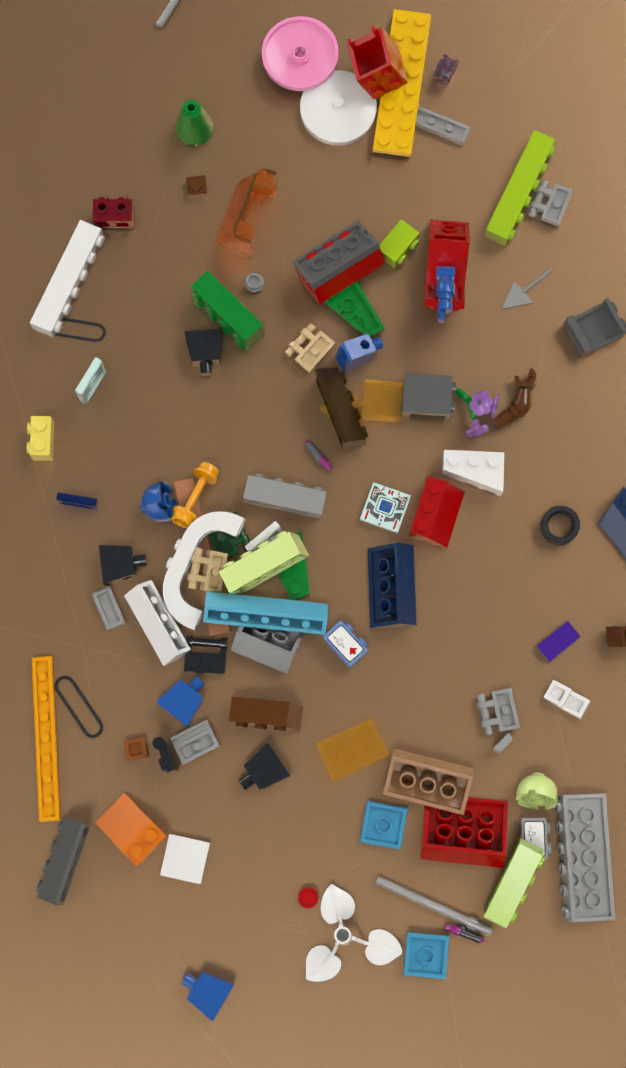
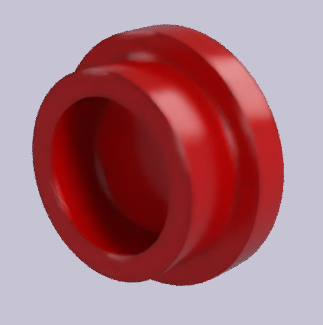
M306 887L299 892L298 902L302 907L309 909L318 903L319 896L315 889Z

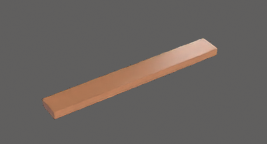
M193 477L174 482L178 503L181 507L186 505L195 488ZM197 499L192 512L199 518L202 516L199 500ZM207 536L203 538L198 547L203 549L202 557H206V551L211 550ZM202 563L200 564L199 575L201 576L204 568V564ZM200 590L203 607H205L206 591ZM207 623L211 637L230 632L229 625Z

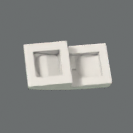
M555 680L552 681L544 695V699L580 720L591 703L590 700Z

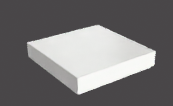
M169 834L160 875L201 884L210 843Z

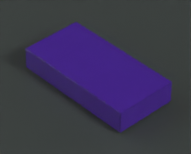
M567 621L538 644L536 648L550 662L581 636Z

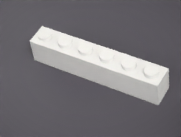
M82 220L79 221L30 321L33 329L53 338L56 333L61 331L63 326L62 319L69 314L71 310L70 304L73 298L76 299L79 294V285L81 281H85L88 275L87 269L95 261V252L104 242L105 237L101 228Z

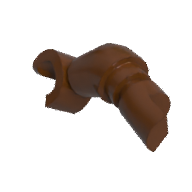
M531 368L529 370L531 380L528 382H522L519 376H515V385L518 389L514 400L508 407V411H502L491 420L498 428L503 424L508 426L513 422V418L523 417L529 412L531 408V390L536 386V372L534 369Z

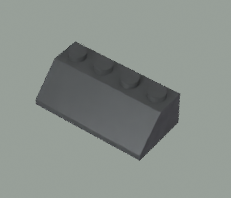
M68 817L60 820L57 827V832H59L58 838L53 840L50 847V852H52L50 861L46 860L43 868L45 876L43 881H39L36 888L37 898L57 906L64 905L91 825Z

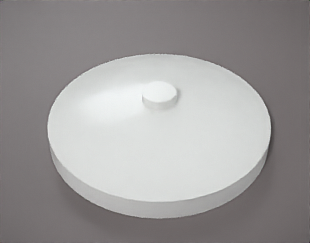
M335 70L325 83L314 89L303 91L301 97L300 114L305 128L314 138L326 144L347 145L358 141L369 132L376 118V99H373L356 80L355 74L348 71Z

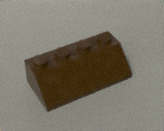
M338 367L316 369L315 381L343 452L365 445L368 433L365 426L361 427L359 420L361 416L358 408L354 409L352 405L354 398L351 391H347L344 385L347 383L344 373H340Z

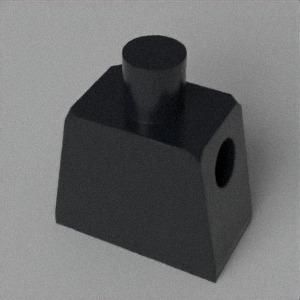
M222 329L184 331L192 366H200L201 376L212 375V365H220Z
M99 545L102 579L105 586L135 578L136 568L147 566L146 554L134 556L132 546Z
M267 743L244 765L248 774L239 779V782L244 790L256 784L261 791L291 776L270 744Z

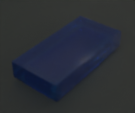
M57 493L56 500L59 504L91 510H98L99 501L97 499Z

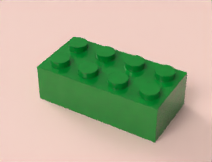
M208 270L190 286L191 296L193 297L192 302L199 309L203 308L207 312L206 316L213 323L216 321L226 336L231 335L235 339L233 342L239 349L242 350L244 348L248 352L264 337L263 324Z

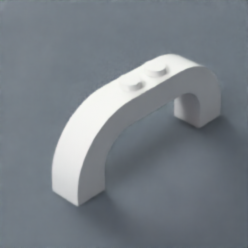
M211 512L192 522L182 539L179 538L174 547V550H176L173 558L170 557L166 564L168 570L163 582V597L170 614L182 625L197 630L204 611L191 606L185 600L182 593V584L192 563L191 557L194 555L195 548H198L203 538L212 532H225L238 538L246 521L245 518L229 512Z

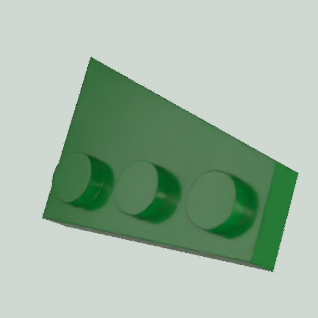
M357 281L324 302L362 335L368 334L372 338L385 330Z
M302 531L296 533L303 543ZM306 559L278 574L290 600L297 601L310 595Z

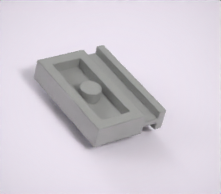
M207 720L170 738L183 766L220 747Z

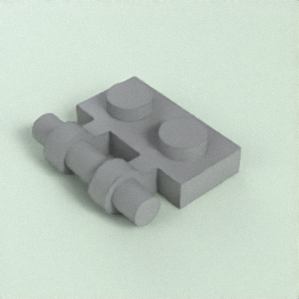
M542 180L535 191L534 201H531L529 205L528 215L535 218L537 212H542V221L559 227L573 190L555 183L552 190L547 188L549 182ZM545 196L549 197L547 205L541 203Z
M511 688L490 692L492 700L486 701L485 693L477 695V709L481 713V727L484 728L485 735L493 734V725H498L499 733L520 728ZM489 707H494L496 718L490 719Z

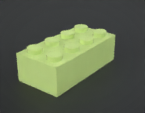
M283 531L276 535V539L272 542L266 541L260 544L258 550L254 552L248 551L240 556L241 559L235 563L230 561L223 565L224 569L219 571V574L229 593L242 595L309 557L299 535Z

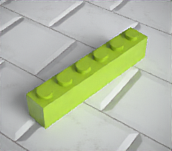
M536 130L533 131L487 226L484 237L506 246L508 240H513L516 233L514 227L516 223L520 225L524 213L521 212L524 207L528 208L532 200L530 194L532 190L536 191L540 183L538 177L540 174L544 175L548 164L545 162L548 157L552 158L556 147L553 146L554 138Z

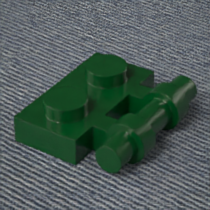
M243 528L238 536L239 538L234 540L230 534L218 531L209 534L215 550L227 553V559L239 554L236 546L242 545L244 551H247L245 546L251 540Z

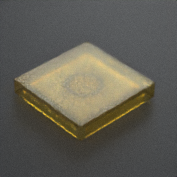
M364 379L361 419L400 423L403 383Z

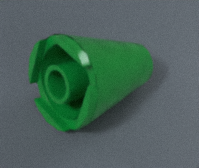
M188 100L181 108L175 129L183 143L200 146L211 138L214 124L211 116L199 102Z

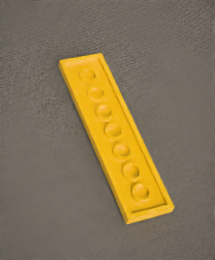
M394 9L390 37L399 47L408 83L399 89L384 94L380 98L373 152L411 157L432 14Z

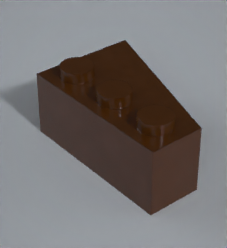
M232 697L229 721L236 723L235 727L248 728V725L255 726V729L267 730V727L274 728V731L286 732V730L300 731L303 707L286 701Z

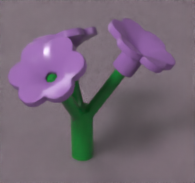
M457 388L455 394L467 403L472 419V429L466 431L467 437L479 436L488 432L489 426H480L475 415L488 414L491 410V418H494L500 394L497 393L494 400L489 397L486 391L474 393L471 397L461 388Z

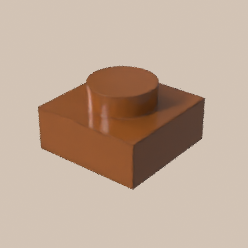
M145 737L124 740L127 761L148 758Z

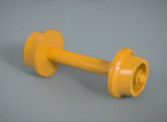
M201 462L198 468L193 469V474L199 479L184 507H173L174 513L171 520L178 526L188 528L192 522L198 519L192 512V509L206 483L215 485L218 481L217 475L219 470L212 464Z

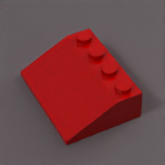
M468 797L464 815L424 805L420 859L503 868L507 854L508 801Z

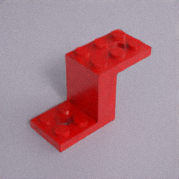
M430 219L424 306L438 309V303L440 302H438V297L436 296L437 266L455 267V296L451 302L453 304V311L465 308V280L470 245L469 222Z

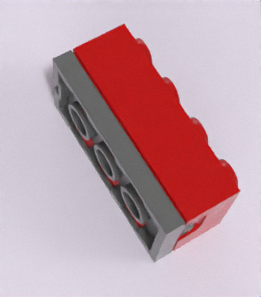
M356 221L292 261L301 284L319 305L385 264L378 241L371 234L368 235L367 229L359 221Z

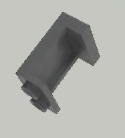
M609 298L604 299L601 304L575 317L574 315L567 317L564 322V326L582 358L624 337L626 334V323L622 318H619L617 307L614 302H610Z
M405 373L402 416L409 417L410 414L445 416V419H449L450 413L454 414L455 402H451V394H455L456 383L452 382L453 376Z

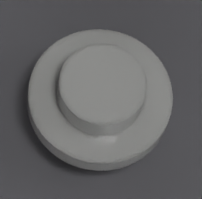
M251 273L245 278V287L250 292H259L264 287V279L258 273Z

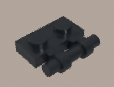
M156 737L152 744L160 752L161 758L158 761L162 771H167L170 775L177 773L178 770L166 741L161 737Z

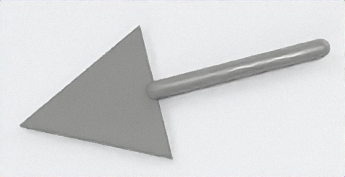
M548 269L523 290L514 281L501 310L533 303L525 293L550 274L552 269Z

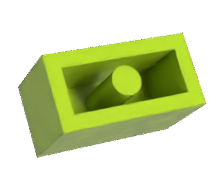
M402 219L380 244L384 261L394 269L398 264L402 265L408 257L406 254L410 249L414 250L420 242V233Z

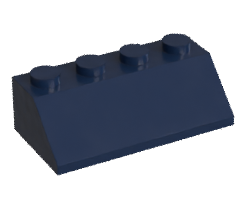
M393 543L368 548L370 628L416 626L414 546Z

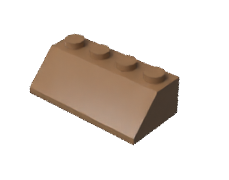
M394 748L383 795L464 815L474 777V768Z

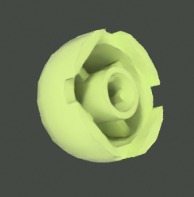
M536 772L520 781L516 791V800H518L520 806L528 809L538 810L537 806H545V810L551 809L557 805V787L550 778L546 777L543 773Z

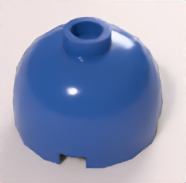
M162 481L147 487L142 495L140 508L148 518L155 522L170 521L174 513L173 507L177 506L175 499L171 501L169 493H172V489L168 483Z

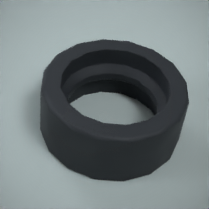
M567 506L550 508L544 514L541 521L543 537L554 545L570 543L577 536L580 529V520L577 513ZM556 514L566 515L571 520V532L564 537H557L549 530V520Z

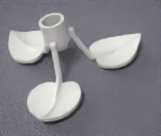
M331 884L322 897L321 914L323 919L329 924L339 921V928L334 933L335 946L332 952L324 945L316 946L310 950L306 958V979L322 982L338 974L342 963L334 954L337 952L340 944L348 945L351 941H356L368 945L365 950L366 957L375 965L390 963L402 954V948L398 940L391 933L382 929L371 931L368 938L369 942L354 937L348 928L343 927V920L352 917L355 911V902L347 892Z

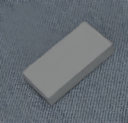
M110 586L91 594L107 631L126 624Z

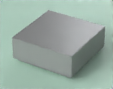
M509 733L506 734L492 750L496 754L501 753L513 741V737Z

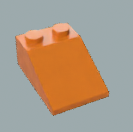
M125 793L95 822L136 866H140L168 837Z

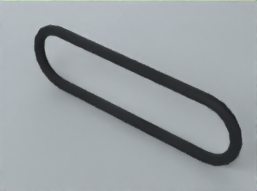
M63 318L62 320L99 326L102 328L103 334L98 339L62 333L55 334L56 336L99 342L105 337L106 330L99 323Z
M68 676L59 677L55 683L56 692L84 734L90 738L98 737L103 731L102 722L74 680ZM68 679L73 684L100 725V730L97 734L91 735L85 730L59 691L58 683L60 680Z

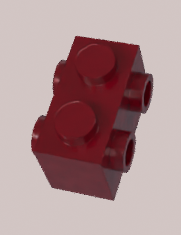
M99 197L98 199H93V225L99 228H134L133 200L128 197H119L118 199Z

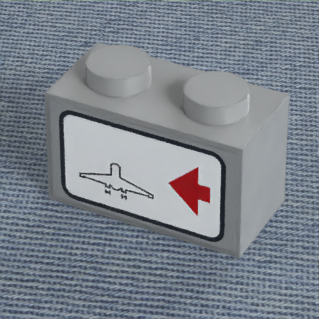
M519 818L520 838L542 848L543 857H545V860H548V856H551V843H547V835H550V822H546V818Z

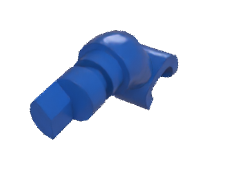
M437 266L436 296L438 297V302H440L438 303V322L445 323V314L453 311V304L451 302L455 296V267Z

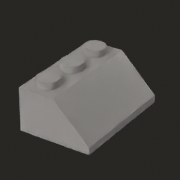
M240 626L230 651L287 674L305 633Z

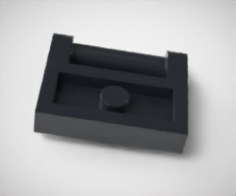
M187 635L186 642L191 650L185 654L184 672L225 675L227 638H221V640L203 639ZM192 646L220 648V654L192 652Z

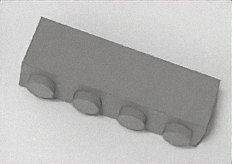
M254 473L253 476L248 475L243 502L322 519L327 492L323 491L324 489L321 487L312 486L311 489L304 487L302 483L292 482V484L284 483V480L280 478L270 480L265 479L264 475Z

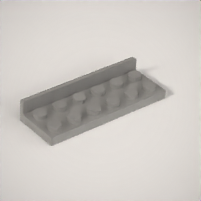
M606 793L560 795L554 810L557 813L555 829L559 836L557 852L560 855L558 871L562 878V884L560 885V894L563 897L562 917L565 922L569 923L615 920Z

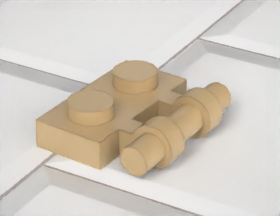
M311 323L300 331L297 339L291 341L288 345L289 348L284 352L288 357H291L294 352L299 354L295 358V362L309 374L335 346V342L321 330L316 336L313 335L312 332L316 327ZM306 339L309 340L310 343L303 349L301 347L302 343Z
M195 548L194 555L191 557L193 562L191 574L188 573V588L196 589L197 581L201 582L200 590L221 593L223 579L219 571L224 569L223 565L227 562L228 554L207 550L206 557H202L203 549ZM201 563L204 564L202 576L199 575Z

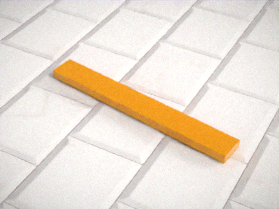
M32 657L39 822L60 821L53 657Z

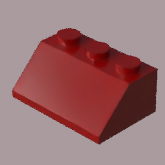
M428 476L409 537L447 549L465 492L446 481Z

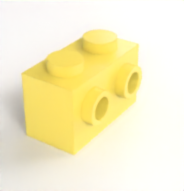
M31 416V422L27 424V432L30 434V442H27V454H30L33 461H53L55 422L51 416Z

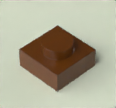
M205 175L186 177L188 198L208 196Z

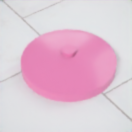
M297 16L280 21L268 32L262 45V61L265 71L275 83L289 90L306 91L322 85L332 76L338 63L339 50L333 32L324 23L310 17Z

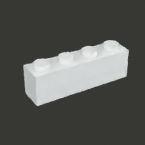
M152 580L136 585L124 595L163 666L177 661L191 650Z

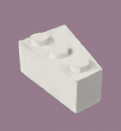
M444 450L442 455V475L471 484L481 490H487L501 497L504 485V452Z

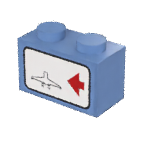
M340 620L323 636V641L351 669L368 653L366 648L368 644L361 637L357 639L353 634L354 629L347 622L343 624Z

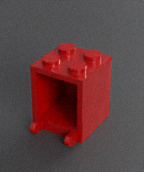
M374 25L371 27L372 32L356 40L350 37L347 41L356 80L373 99H376L395 89H399L408 82L398 45L382 27L377 28Z

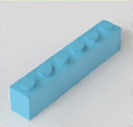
M206 591L203 622L325 635L328 604Z

